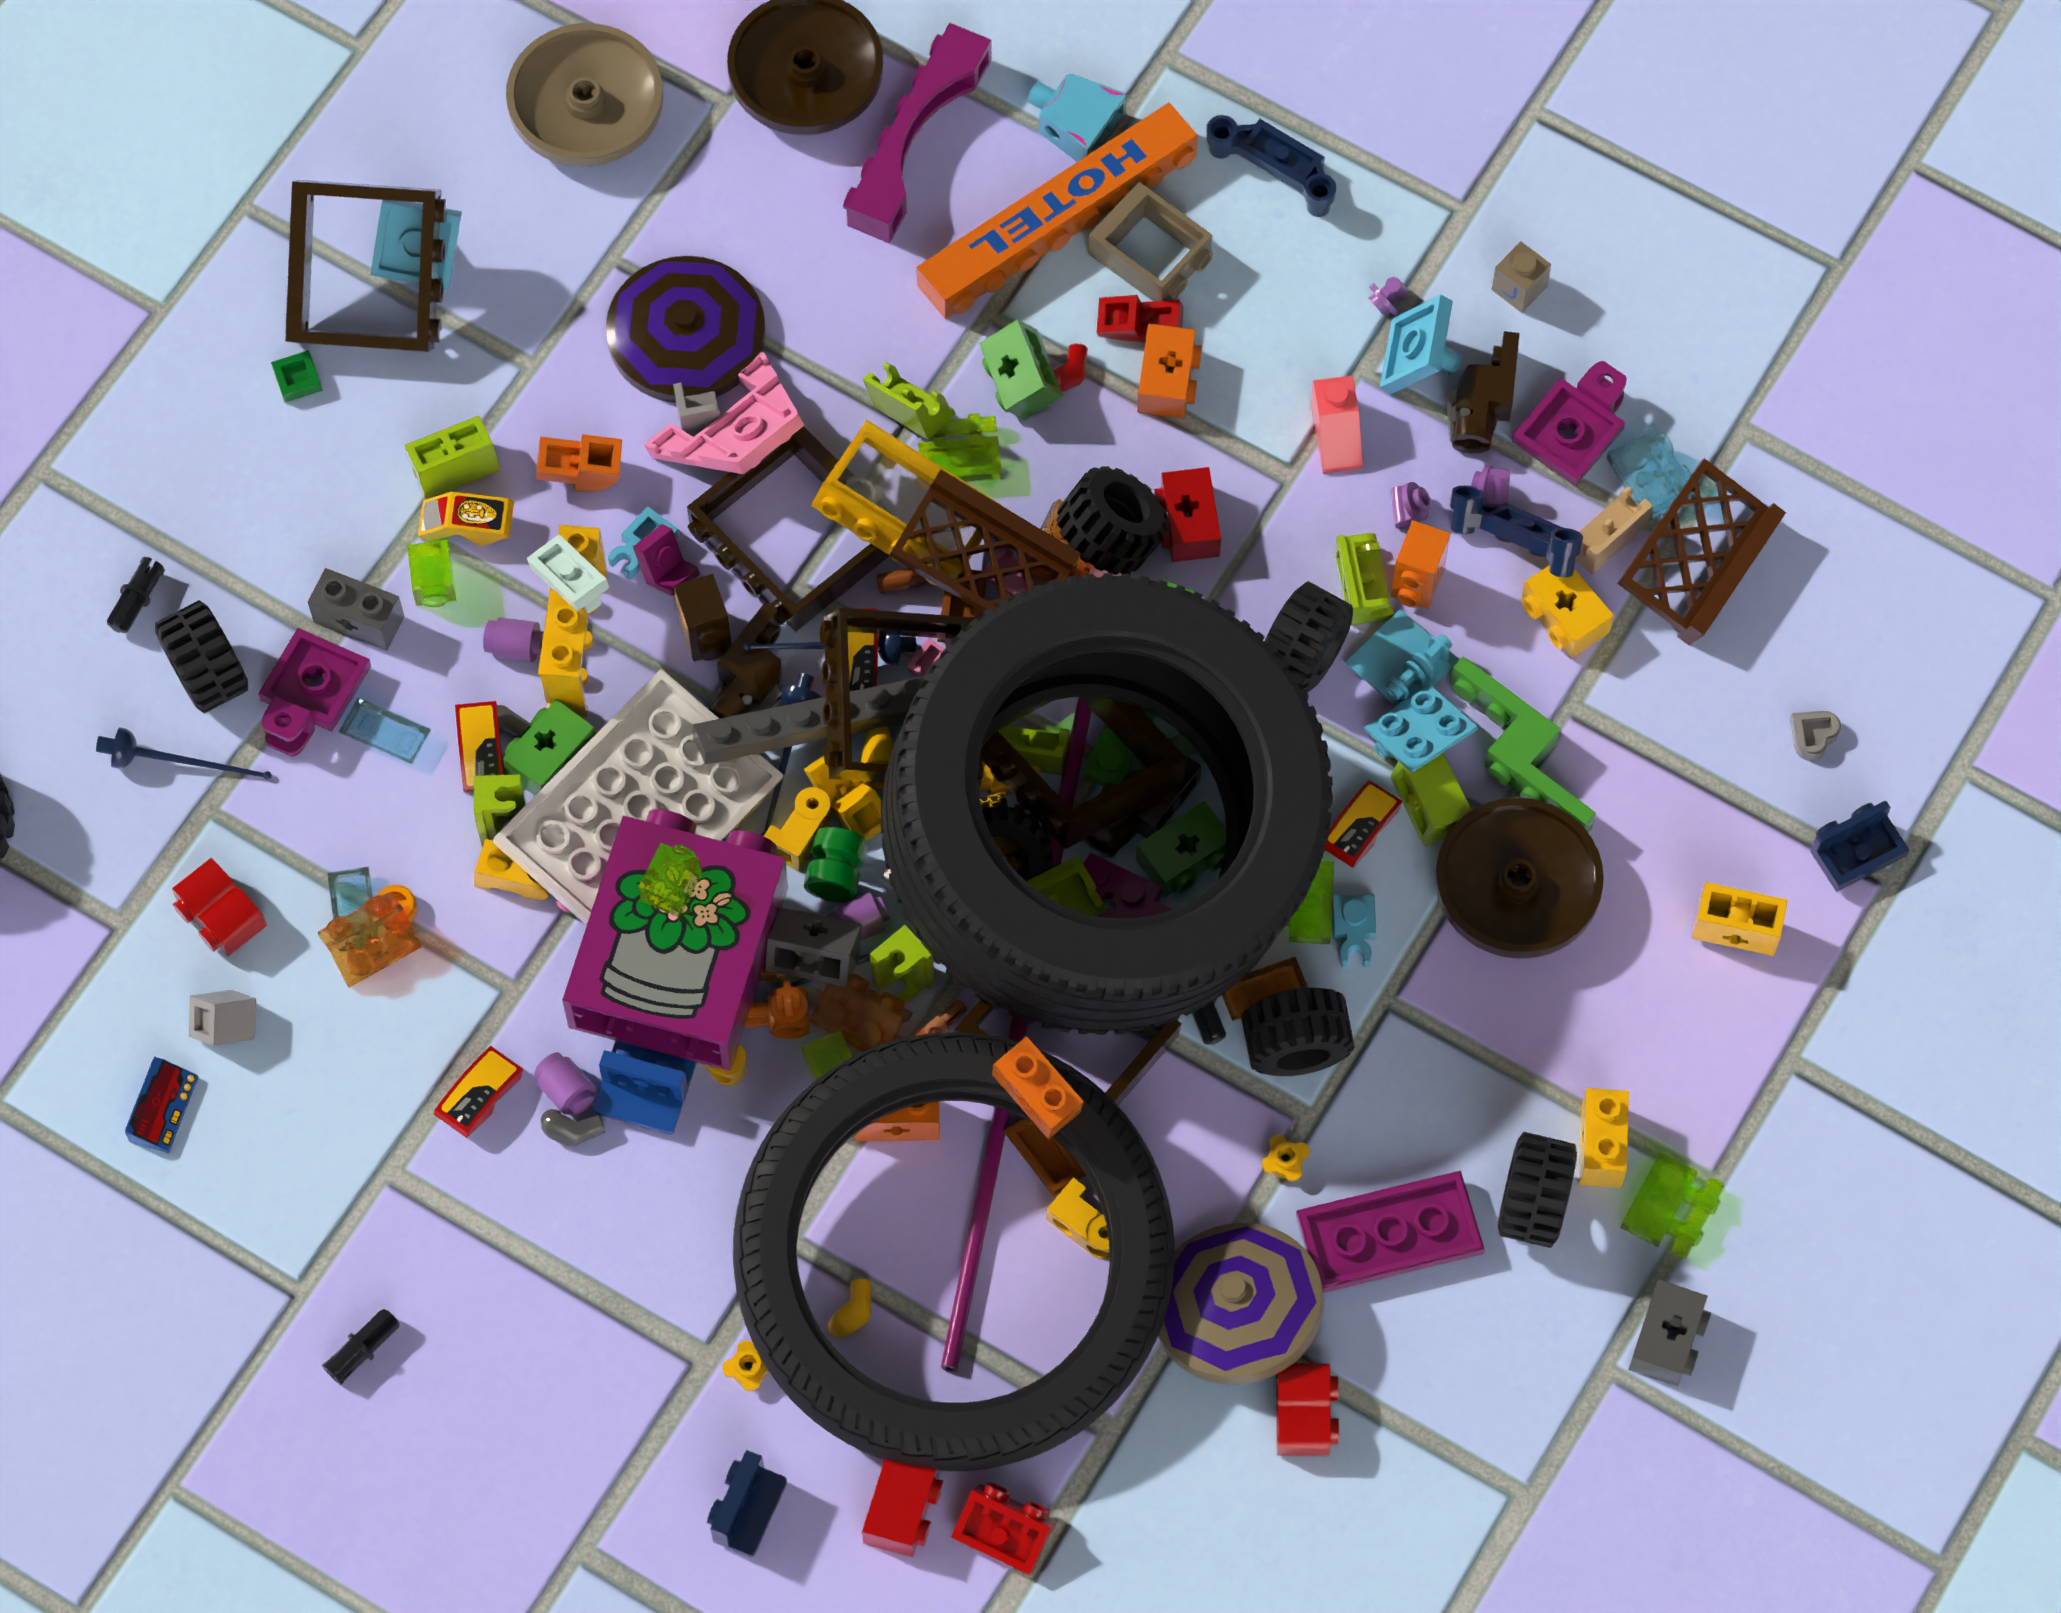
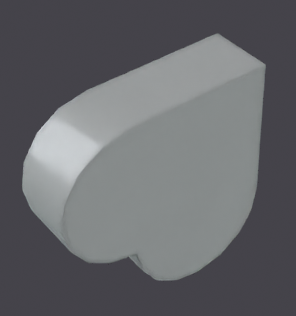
M1830 711L1792 713L1790 717L1795 751L1800 758L1807 761L1821 758L1826 751L1827 745L1835 742L1841 731L1839 718Z

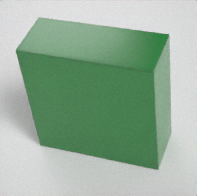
M309 350L271 362L284 403L323 391Z

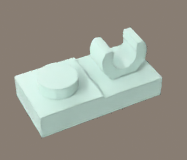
M557 535L526 558L530 568L576 611L584 607L585 611L590 614L602 605L599 595L610 588L607 579L561 535Z

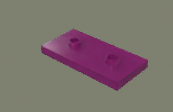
M1461 1170L1296 1210V1218L1305 1250L1317 1267L1324 1293L1484 1254L1485 1250Z

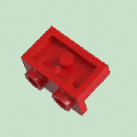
M987 1482L986 1486L979 1484L971 1490L951 1538L1028 1575L1032 1574L1050 1533L1055 1529L1058 1521L1049 1517L1050 1511L1040 1504L1026 1501L1024 1505L1010 1498L1011 1492L998 1484Z

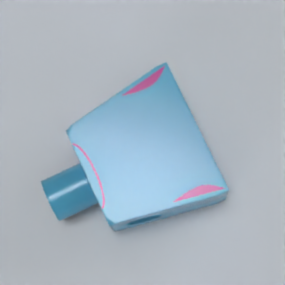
M1074 74L1066 75L1056 90L1041 82H1037L1028 96V103L1041 109L1039 114L1040 133L1076 162L1104 145L1126 115V93Z

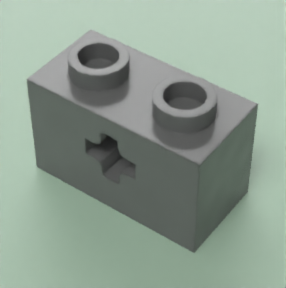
M327 568L324 569L308 600L314 623L386 651L404 619L399 596Z
M780 907L767 938L765 971L847 987L860 955L862 924Z
M1658 1279L1628 1370L1677 1387L1683 1374L1691 1376L1699 1351L1691 1349L1695 1334L1704 1336L1711 1316V1312L1703 1310L1708 1296ZM1669 1328L1677 1330L1675 1341L1667 1338Z

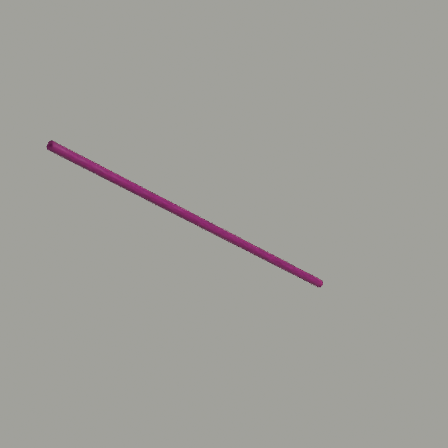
M1078 697L1058 793L1071 809L1073 807L1092 710L1080 697ZM1050 833L1049 840L1052 847L1054 868L1061 864L1064 847ZM1016 1016L1015 1018L1012 1017L1008 1039L1016 1042L1022 1041L1026 1037L1028 1023L1024 1022V1019ZM998 1107L993 1109L941 1362V1368L949 1371L958 1370L1005 1140L1004 1130L1007 1129L1010 1115L1009 1111Z

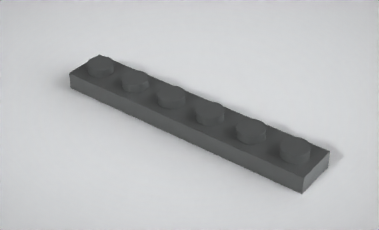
M925 676L851 691V734L904 723L913 698ZM826 697L693 724V737L705 764L828 739L827 725L824 724L822 718Z

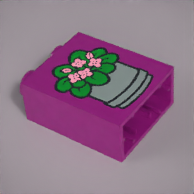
M663 809L650 810L646 821L623 815L562 999L568 1028L731 1071L766 961L767 938L787 894L786 858L775 855L777 846L773 841L753 832L743 830L731 831L727 842L695 834L696 824L686 816Z

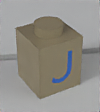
M1520 241L1495 267L1492 291L1523 313L1547 288L1551 263Z

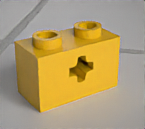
M1549 565L1525 581L1521 598L1522 605L1532 619H1539L1545 626L1552 644L1559 650L1564 649L1572 659L1610 633L1614 615L1575 569L1570 577H1557L1549 572Z
M1705 882L1698 903L1692 939L1774 956L1781 938L1788 900Z
M1586 1088L1581 1105L1579 1185L1622 1188L1627 1172L1629 1091Z

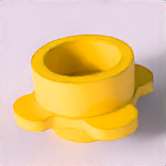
M1283 1135L1273 1136L1269 1141L1271 1149L1268 1157L1262 1160V1169L1267 1174H1273L1290 1182L1299 1180L1302 1177L1301 1167L1303 1160L1307 1159L1310 1155L1308 1145L1304 1142L1296 1144L1287 1141ZM1288 1155L1290 1160L1283 1161L1282 1156Z
M748 1340L741 1341L737 1345L736 1354L732 1359L726 1360L722 1366L724 1375L729 1378L733 1377L746 1391L757 1390L765 1373L769 1372L754 1348L753 1342ZM750 1362L753 1365L752 1368L745 1369V1363Z

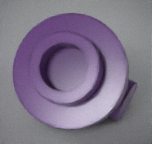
M1390 277L1386 280L1385 286L1381 290L1375 283L1369 286L1373 291L1369 300L1383 315H1386L1389 311L1394 316L1400 313L1394 304L1399 300H1404L1409 295V289L1397 277Z
M1485 465L1482 472H1475L1471 486L1484 492L1483 503L1496 505L1508 503L1509 470L1505 468L1493 469V466Z
M1415 482L1391 488L1395 528L1405 529L1410 527L1412 520L1420 522L1428 517L1431 500L1425 488L1420 487Z

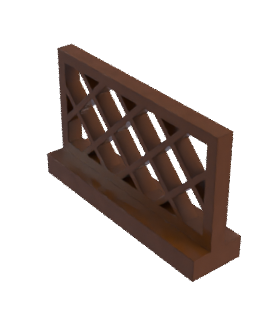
M1704 458L1698 463L1617 584L1678 629L1677 637L1690 646L1705 635L1786 512L1775 503L1770 506L1765 505ZM1703 473L1716 483L1718 496L1701 498L1698 481ZM1691 493L1692 499L1686 500L1688 495ZM1740 501L1750 508L1753 512L1748 520L1733 523L1729 502ZM1720 503L1724 524L1707 526L1703 505ZM1694 506L1698 527L1681 529L1677 514L1678 510L1682 507ZM1670 523L1672 530H1665ZM1735 529H1741L1736 536ZM1726 531L1729 544L1728 550L1726 552L1713 553L1709 532ZM1700 534L1704 554L1686 556L1682 536ZM1673 537L1677 557L1659 558L1657 548L1659 538ZM1648 554H1650L1651 560L1644 561ZM1719 559H1721V560L1719 561V563L1717 564V566H1715V561H1714V560H1719ZM1705 561L1709 578L1706 582L1692 584L1688 563ZM1679 564L1683 585L1666 587L1661 566ZM1652 567L1657 588L1645 589L1632 579L1638 569ZM1700 590L1697 596L1695 597L1694 591ZM1685 592L1688 609L1683 617L1670 608L1667 594Z
M940 469L889 557L981 612H985L989 608L994 611L995 606L1000 601L1012 597L1007 595L1002 577L1022 573L1028 593L1029 589L1034 586L1030 571L1043 568L1056 576L1059 583L1064 582L1081 553ZM930 502L946 510L949 520L948 524L929 527L925 511ZM920 521L922 529L914 531ZM971 526L981 531L984 545L965 548L959 529ZM952 531L957 550L937 554L932 535ZM925 537L930 556L917 559L902 550L908 540ZM1006 547L1016 552L1019 566L1000 569L994 550ZM987 552L992 571L973 575L967 556ZM960 557L965 577L952 580L943 575L940 561ZM995 578L1000 598L987 601L978 595L975 583ZM968 584L969 590L962 585Z

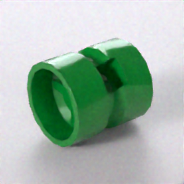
M825 827L818 829L815 833L811 850V857L814 860L808 863L804 889L814 897L831 902L844 903L856 898L861 875L856 868L863 867L868 841L860 834L843 828Z

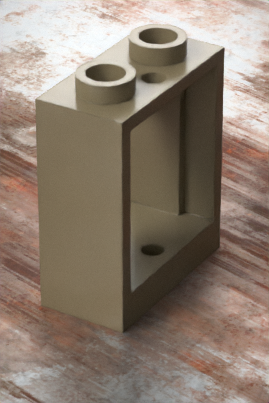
M1138 182L1089 234L1088 254L1152 301L1169 300L1171 297L1176 299L1186 288L1189 277L1196 270L1198 272L1203 271L1213 257L1211 252L1213 235L1141 182ZM1143 217H1146L1190 249L1162 281L1116 248Z

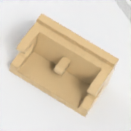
M1626 487L1621 491L1616 500L1579 531L1583 535L1581 554L1576 556V561L1591 575L1649 524L1653 505L1646 499L1637 505L1631 498L1632 489L1630 487Z

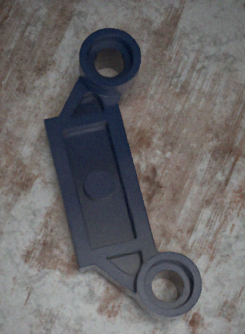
M1218 115L1209 120L1206 128V140L1212 156L1224 159L1230 156V154H1238L1302 192L1307 202V210L1311 215L1322 217L1328 214L1330 206L1335 200L1336 183L1332 177L1324 174L1322 168L1325 162L1324 156L1262 119H1259L1256 124L1237 125L1233 118L1226 115Z
M1461 485L1452 489L1450 507L1453 509L1451 529L1454 532L1471 534L1475 531V528L1482 529L1495 535L1496 539L1502 542L1514 543L1528 549V552L1534 556L1546 557L1550 563L1549 572L1557 577H1570L1573 575L1576 556L1581 554L1583 535L1580 532L1563 528L1508 503L1502 505L1483 503L1484 492L1476 487Z

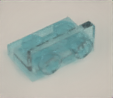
M1654 423L1645 426L1643 436L1610 450L1607 454V460L1623 487H1630L1632 489L1631 498L1638 505L1646 499L1653 505L1649 521L1664 515L1691 475L1689 469L1684 464L1680 465L1675 458L1673 445L1667 434L1664 432L1660 433Z

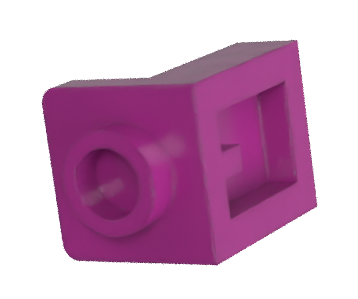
M661 524L633 546L646 584L670 596L675 595L674 585L693 580L700 575L696 565L683 559L673 529Z

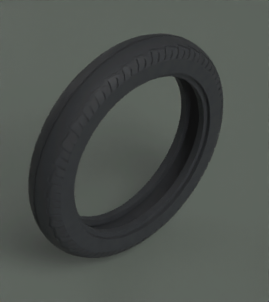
M962 1032L923 1034L884 1043L845 1060L808 1086L780 1115L753 1158L741 1190L733 1235L734 1278L743 1319L761 1360L785 1394L815 1423L843 1442L883 1460L888 1459L914 1466L937 1468L938 1471H971L1016 1463L1046 1452L1087 1428L1119 1399L1147 1360L1163 1325L1172 1290L1175 1241L1170 1205L1157 1165L1135 1126L1100 1087L1075 1068L1041 1050L1039 1051L1084 1101L1081 1112L1056 1132L1053 1137L1070 1152L1091 1182L1102 1207L1109 1239V1273L1104 1299L1098 1315L1077 1347L1045 1376L1019 1390L988 1400L967 1403H945L904 1395L867 1377L851 1365L834 1348L815 1320L805 1298L799 1276L797 1240L804 1206L823 1168L850 1138L866 1126L893 1112L923 1103L938 1101L982 1103L1002 1108L1034 1123L992 1075L994 1063L1019 1043L1013 1040Z

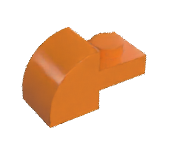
M582 434L581 441L540 436L535 479L574 484V491L579 492L607 489L613 486L619 479L622 439Z

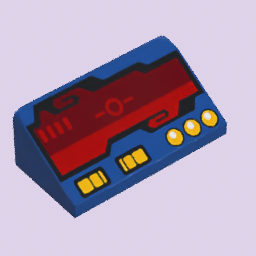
M154 1057L125 1129L128 1141L169 1154L198 1081V1075L162 1058Z

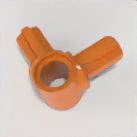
M783 981V987L773 990L768 995V1002L752 1003L745 1028L769 1027L770 1033L780 1039H798L807 1036L810 1032L807 990L800 987H792L791 981Z

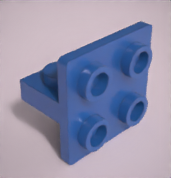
M615 1041L612 1052L604 1050L599 1063L602 1081L593 1105V1112L600 1116L671 1135L675 1131L697 1062Z

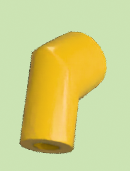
M855 1279L850 1283V1301L835 1311L827 1323V1329L833 1337L841 1339L852 1335L869 1322L871 1318L872 1283L869 1280Z

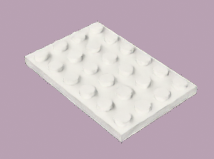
M661 668L494 837L493 843L587 925L623 815L646 821L650 810L663 809L686 816L696 824L695 834L724 842L728 838L729 833L735 831L784 778V775L759 753L705 764L693 737V724L719 718Z

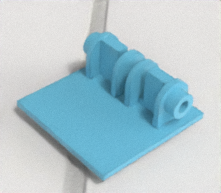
M1399 609L1345 664L1391 704L1397 706L1429 684L1434 688L1460 659L1450 652L1449 649L1453 644L1444 634H1441L1439 637L1430 635Z
M1429 684L1365 726L1364 730L1378 742L1374 747L1382 759L1387 756L1395 757L1413 773L1478 730V726Z

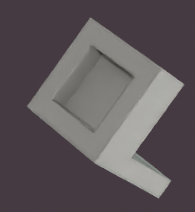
M673 384L681 430L694 437L721 416L715 391L684 397L682 384Z
M234 990L190 996L189 1037L213 1046L254 1039L256 998Z

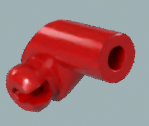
M1075 343L1069 345L1067 363L1053 369L1062 392L1080 385L1084 380L1088 348L1083 344Z

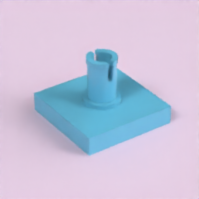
M382 200L370 275L419 284L422 203ZM446 208L447 219L445 223H440L439 239H445L444 263H438V279H443L444 289L449 290L462 211Z
M1440 294L1392 319L1380 389L1393 394L1439 371H1443L1448 376L1456 372L1461 363V353L1445 346L1453 304L1451 299Z

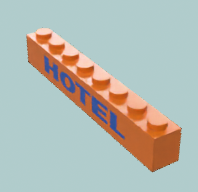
M1168 102L916 267L918 288L944 319H947L954 313L960 314L965 312L973 305L977 298L986 292L992 293L997 291L1005 284L1009 277L1018 271L1025 272L1029 270L1041 256L1050 250L1057 251L1067 244L1070 237L1082 229L1089 230L1101 220L1102 216L1113 210L1138 182L1152 189L1162 181L1166 174L1175 168L1182 169L1190 164L1195 155H1197L1198 134Z

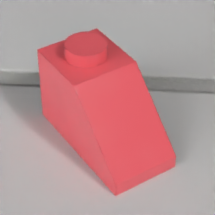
M1353 376L1313 380L1311 408L1322 473L1362 469L1360 416Z

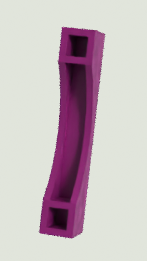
M950 22L943 35L937 34L930 47L928 62L926 65L921 64L917 68L913 77V88L908 96L903 95L899 100L895 111L896 118L892 126L886 125L879 137L878 151L874 157L869 156L866 159L861 170L862 179L857 188L851 187L844 200L843 208L846 209L848 227L889 244L907 214L906 191L902 173L905 157L913 139L924 123L940 108L960 96L975 91L992 61L991 39Z

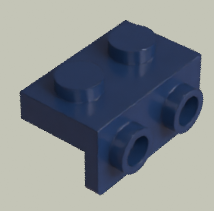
M1883 801L1875 806L1873 803H1867L1855 810L1851 815L1852 818L1840 824L1837 821L1829 822L1816 832L1810 852L1836 892L1908 855V846L1888 817L1891 807L1887 801Z
M746 1449L741 1461L736 1459L733 1461L725 1480V1484L729 1485L723 1501L715 1500L709 1512L707 1523L711 1525L710 1531L714 1543L747 1557H754L787 1486V1478L764 1468L763 1457Z

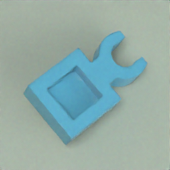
M647 506L621 534L622 541L626 545L618 546L610 552L608 556L609 565L613 568L620 560H629L630 564L624 569V575L628 580L632 579L640 569L633 546L661 524L672 528L676 539L679 537L678 528Z
M1375 894L1333 895V940H1346L1340 949V964L1342 967H1347L1348 954L1352 951H1357L1363 956V966L1369 967L1372 950L1364 939H1375L1376 937Z

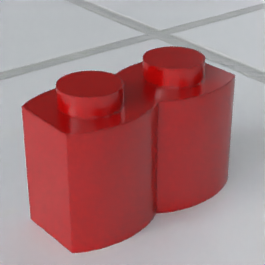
M212 858L208 859L172 888L177 900L172 904L174 909L186 923L194 920L202 928L198 934L213 952L219 948L226 956H230L267 926L261 911Z
M1293 1363L1282 1372L1276 1374L1277 1456H1329L1331 1444H1339V1418H1331L1330 1402H1338L1339 1380L1338 1376H1330V1364Z

